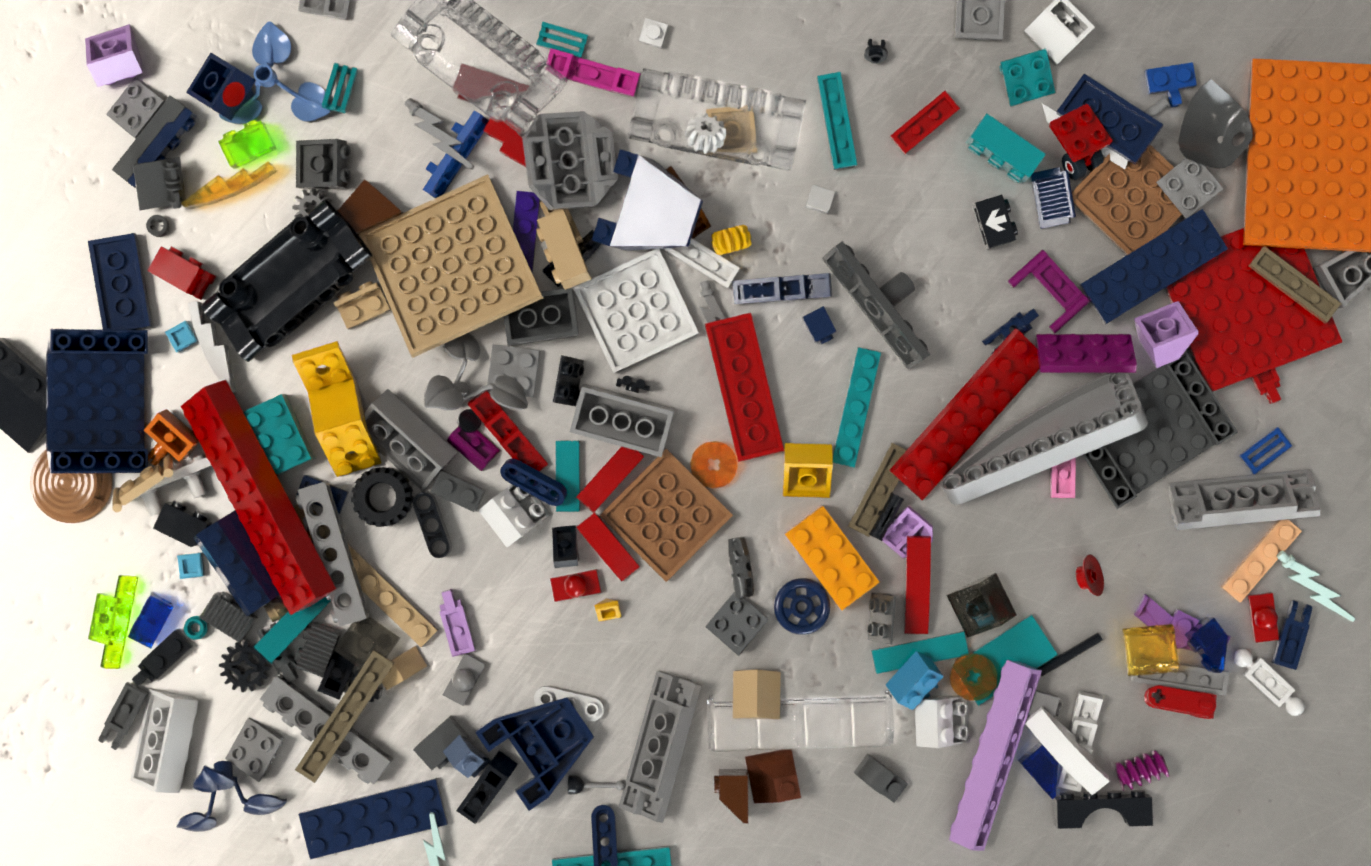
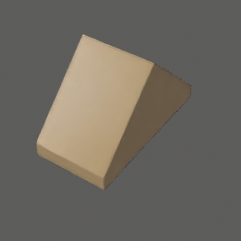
M416 646L391 660L394 662V665L382 683L385 689L388 690L427 667Z

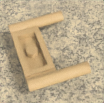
M170 453L166 454L163 468L159 464L153 468L149 466L134 481L130 479L122 484L120 488H115L113 490L112 510L120 512L123 505L125 506L163 480L164 477H171L173 475V456Z

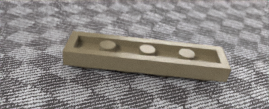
M1265 246L1262 247L1248 265L1323 323H1327L1341 305L1339 301Z
M891 442L848 527L870 537L869 532H871L879 517L877 515L879 510H883L891 492L893 493L899 482V479L889 470L907 451L906 449Z

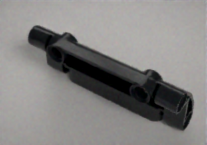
M324 199L308 213V216H300L293 219L290 224L227 278L223 279L219 285V292L217 291L201 305V308L207 317L221 325L237 353L245 361L250 362L266 347H273L279 344L349 285L354 279L353 273L368 262L373 255L347 220L329 201Z

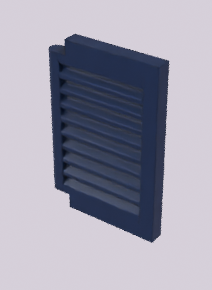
M1061 167L1034 172L1031 175L1040 229L1071 223L1070 218L1076 217L1068 170L1062 171Z

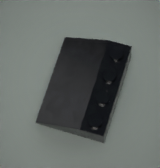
M0 338V429L27 453H30L46 434V374L5 338Z

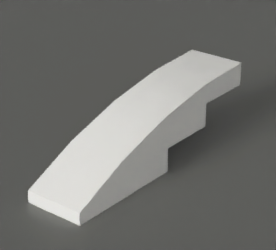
M202 302L188 303L195 333L211 369L219 381L226 379L232 392H236L229 346L219 345L215 324L205 323L204 312L201 308Z
M1079 691L1069 731L1076 736V742L1091 755L1103 697ZM1061 765L1057 787L1081 792L1082 785Z
M1041 707L1026 719L1025 724L1042 745L1091 795L1110 782L1109 775L1093 762L1092 755L1076 742V736L1047 710Z

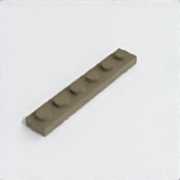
M376 650L372 652L295 771L314 783L318 780L394 665L393 661Z

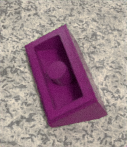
M458 426L447 439L449 444L480 471L500 452V449L478 430L473 433H466Z

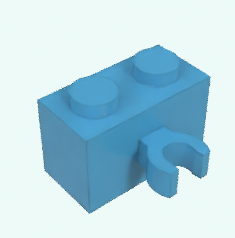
M916 651L886 683V686L899 704L913 710L924 697L928 698L931 696L929 692L933 688L937 689L939 687L937 683L944 676L930 657Z

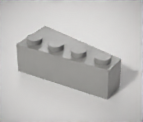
M1343 251L1313 268L1326 292L1341 303L1339 308L1346 306L1356 294H1359L1371 282V252Z

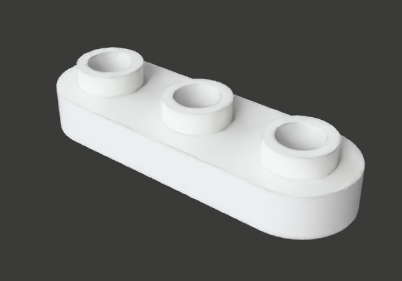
M551 686L540 687L534 695L536 706L545 703L541 699L544 694L550 696L549 702L567 697L573 702V706L580 717L587 721L598 720L604 712L602 701L589 695ZM590 705L596 707V712L593 714L587 710Z

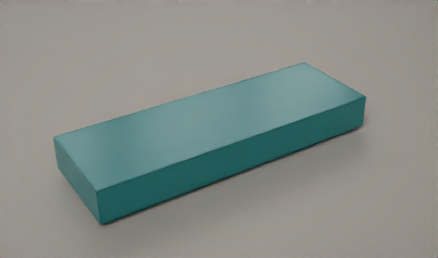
M556 441V481L563 484L567 489V497L561 505L556 506V512H580V501L576 498L580 493V441Z

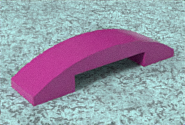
M552 48L544 68L545 72L558 77L631 97L635 95L641 75L640 73L623 68H614L579 58L573 54Z

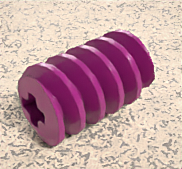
M1156 750L1152 751L1151 757L1145 753L1142 756V760L1135 756L1133 763L1126 759L1124 766L1120 762H1117L1115 765L1116 774L1123 791L1125 784L1132 790L1134 781L1141 787L1142 779L1144 778L1150 784L1151 776L1153 775L1159 781L1160 773L1162 772L1167 778L1169 777L1164 757Z

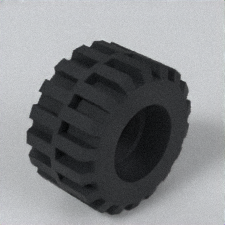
M381 467L364 472L356 480L355 487L352 488L351 493H353V497L351 498V503H354V511L359 514L358 517L361 520L376 527L390 526L398 523L407 516L406 514L412 508L411 503L414 496H412V486L410 487L408 483L410 481L401 472L393 468ZM378 483L389 484L396 494L395 504L387 511L376 510L370 502V491Z

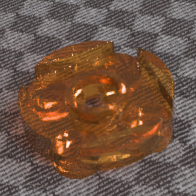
M717 441L706 442L700 445L694 451L690 463L692 475L703 486L709 488H719L730 483L738 467L733 450L728 445ZM709 459H719L720 463L718 466L720 469L718 471L715 469L710 471L708 469L710 465Z
M963 654L952 664L953 666L949 673L950 685L956 694L965 700L978 701L984 699L997 686L996 668L990 659L981 654ZM971 670L974 673L979 672V675H981L977 678L976 683L967 681V677L970 676L969 671Z

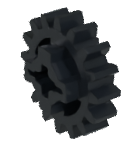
M247 640L242 646L241 643L236 642V649L229 646L227 648L229 654L221 655L225 662L219 664V667L224 668L220 676H227L224 683L229 684L232 682V690H236L240 686L241 692H246L247 687L252 692L256 690L255 684L259 687L264 685L261 680L262 678L268 679L270 677L265 672L272 669V666L266 665L268 660L254 648L257 643L250 646V641ZM241 651L240 658L238 660L231 661L233 656L237 652ZM252 653L257 656L259 662L252 657ZM246 661V665H249L253 668H250L245 672V668L237 665H240ZM231 671L238 675V679L234 677ZM259 672L258 676L253 681H250L251 674Z

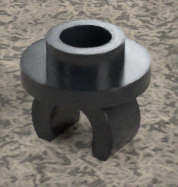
M869 39L867 48L864 51L865 59L871 63H880L886 60L888 51L885 48V40L881 39V45H872V39Z

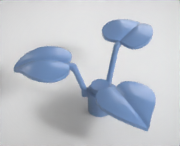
M269 21L259 31L252 48L253 57L260 64L254 70V78L257 80L255 82V94L251 89L232 120L219 114V117L233 124H247L254 121L262 112V104L257 100L260 95V86L269 88L275 84L296 97L291 103V109L293 114L302 121L311 122L328 115L331 110L322 108L325 90L319 85L305 82L300 85L298 93H296L277 79V74L271 67H273V62L280 64L287 60L291 53V42L286 34Z

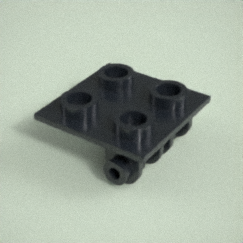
M561 355L553 397L554 403L576 407V402L580 395V380L584 374V360Z

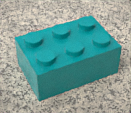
M986 114L965 142L969 145L968 149L977 156L982 154L988 158L987 162L992 167L998 170L1001 167L1008 172L1007 177L1016 183L1019 181L1024 183L1028 180L1046 155L989 114Z
M280 394L243 411L277 476L316 459L286 394Z

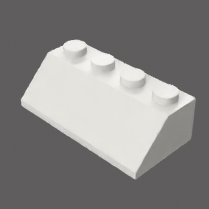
M149 689L130 781L154 792L180 793L184 779L185 764L188 759L190 739L193 735L194 719L198 710V700L186 695Z

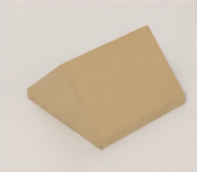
M759 669L733 671V719L780 720L781 672Z

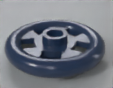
M798 578L787 582L780 588L774 600V613L779 624L787 631L798 635L811 634L819 630L827 621L830 614V599L825 589L819 583L811 579ZM806 588V595L796 596V589ZM815 595L819 597L821 605L814 607L811 599ZM786 597L792 598L790 609L783 607ZM800 602L806 603L807 607L803 611H800L797 607ZM814 612L817 615V619L809 624L806 618ZM792 613L800 618L797 625L788 620Z

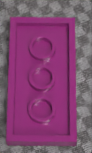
M1036 334L1035 342L1038 349L1040 373H1136L1137 363L1131 334Z

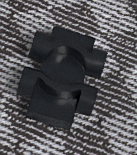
M624 376L622 379L618 378L616 383L617 387H621V384L626 385L625 390L639 393V389L646 391L650 389V386H647L644 380L639 379L635 383L632 382L630 376Z

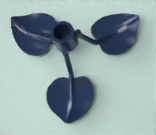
M218 761L214 763L213 768L204 765L200 774L193 781L194 789L201 792H212L207 812L205 814L199 812L189 813L176 823V827L193 832L208 831L214 828L217 820L210 816L217 790H227L235 786L241 803L244 804L243 811L253 815L273 813L286 803L287 798L281 799L274 795L257 794L249 797L248 800L245 799L237 777L233 776L232 762Z

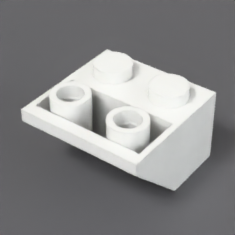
M1054 0L1024 32L1041 49L1046 48L1048 57L1057 65L1095 26L1069 0Z
M510 485L478 510L506 547H509L550 515L538 498L514 485Z
M967 696L924 697L920 704L915 707L916 746L943 748L969 743Z

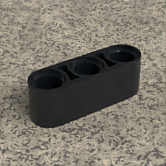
M430 492L418 493L413 499V507L428 550L433 557L443 558L451 552L452 543L437 500ZM422 496H427L430 499L431 504L428 509H422L419 505V499ZM430 518H434L438 522L439 526L436 531H430L427 528V521ZM439 540L446 544V551L443 554L437 553L434 548L435 543Z

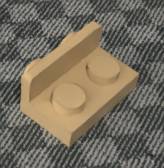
M372 281L360 285V290L353 294L348 291L337 296L338 301H335L334 305L338 308L348 330L391 310L378 283L373 284Z

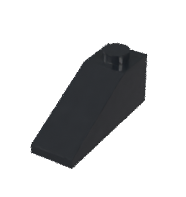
M498 751L456 811L476 824L518 763L501 751Z

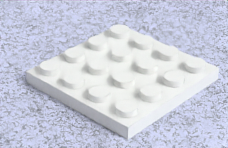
M654 249L573 288L613 373L699 334L660 249Z

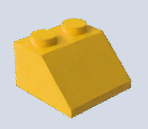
M785 443L783 496L830 498L833 467L832 444Z

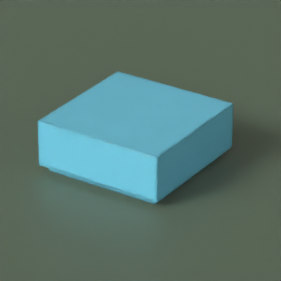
M183 321L165 332L176 353L198 342L187 321Z
M202 552L177 556L180 579L205 576Z

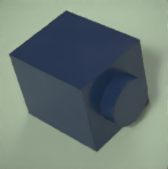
M824 306L802 317L814 343L820 341L822 345L834 338L832 334L836 332V329Z

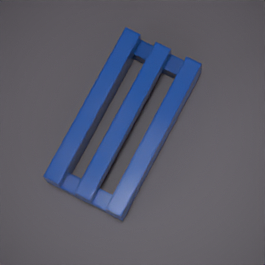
M1276 427L1241 453L1239 457L1243 459L1245 465L1255 475L1292 447V445L1281 430ZM1275 435H1278L1276 440L1249 459L1247 457ZM1283 442L1285 444L1256 467L1253 465L1255 461L1279 443Z

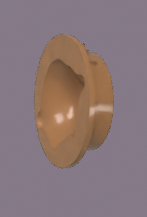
M47 450L42 452L37 458L30 475V489L36 505L48 517L63 523H79L96 516L106 506L113 487L112 473L51 474Z

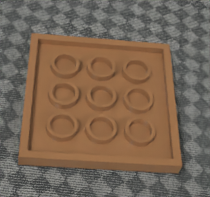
M1151 145L1136 165L1128 161L1125 169L1110 161L1109 153L1104 158V162L1092 170L1072 191L1074 205L1126 255L1166 232L1182 215L1156 183L1174 167Z
M665 449L662 457L658 456L599 516L667 582L733 514Z

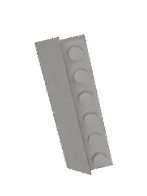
M1310 469L1169 483L1171 516L1175 520L1177 530L1320 516L1321 509L1315 495L1316 485Z
M661 671L656 672L619 803L620 808L633 814L642 815L655 822L663 823L702 685L694 683L692 680Z

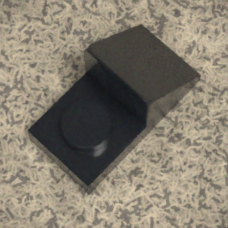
M576 525L553 527L554 568L578 566L579 552Z
M335 651L317 691L340 700L357 660Z

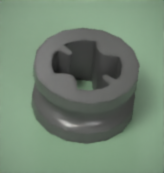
M153 215L147 220L146 228L151 235L163 237L169 232L170 225L163 216ZM155 221L159 223L163 221V225H161L163 229L161 231H153L152 227H155L153 225Z

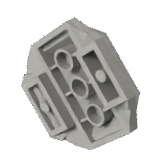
M584 111L539 114L522 139L529 188L549 210L596 206L610 187L619 179L618 173L613 172L616 164L613 132L602 126ZM563 157L567 160V166L562 161Z

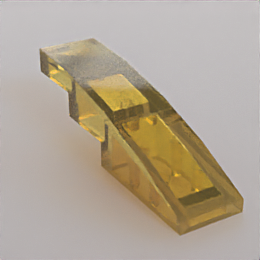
M267 161L252 174L242 168L227 181L224 177L218 175L181 204L187 209H193L223 201L258 185L276 173L277 170L272 163Z

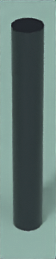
M1096 633L1037 669L1042 670L1041 676H1044L1103 640L1100 634Z

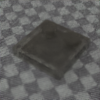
M369 617L352 623L334 648V651L362 669L374 650L388 657L400 637Z

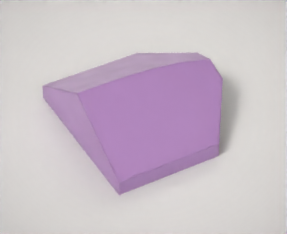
M907 506L896 515L895 522L890 524L882 540L898 555L905 558L907 536H931L932 542L933 525L910 506Z

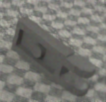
M126 682L104 723L105 727L98 741L104 743L109 737L111 729H113L118 734L113 740L111 748L117 750L149 692L130 682Z

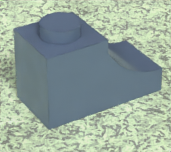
M461 735L443 751L452 766L467 778L470 776L475 778L491 762L486 754Z

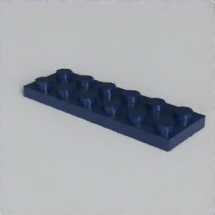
M1201 209L1081 283L1080 286L1106 325L1228 248L1204 210Z
M437 778L303 811L298 814L310 859L431 829L429 816L431 812L435 814L438 827L448 824Z

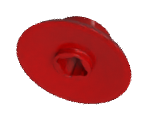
M1089 554L1084 558L1083 566L1077 567L1076 579L1081 589H1088L1093 595L1100 596L1104 590V576L1098 560L1095 556Z

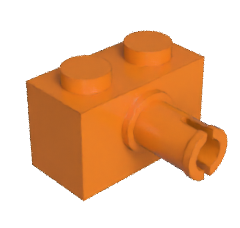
M168 409L159 412L143 430L157 442L148 454V461L153 459L151 464L155 466L160 463L167 453H170L179 462L186 459L200 443L195 437L194 432Z

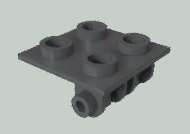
M180 157L133 165L139 211L169 205L177 209L182 207V203H186Z
M733 593L705 627L739 656L769 619L745 598L737 599L735 593Z
M872 593L869 601L868 640L892 645L896 597L892 596V594Z

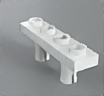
M204 454L192 458V463L183 466L182 463L174 465L171 477H164L163 480L140 495V498L143 497L150 516L159 514L162 510L156 494L157 489L180 479L187 480L194 499L207 494L199 474H201V471L212 467V465L205 458Z

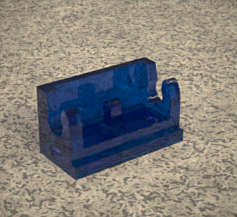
M150 592L127 637L151 649L174 607L171 605L172 603Z

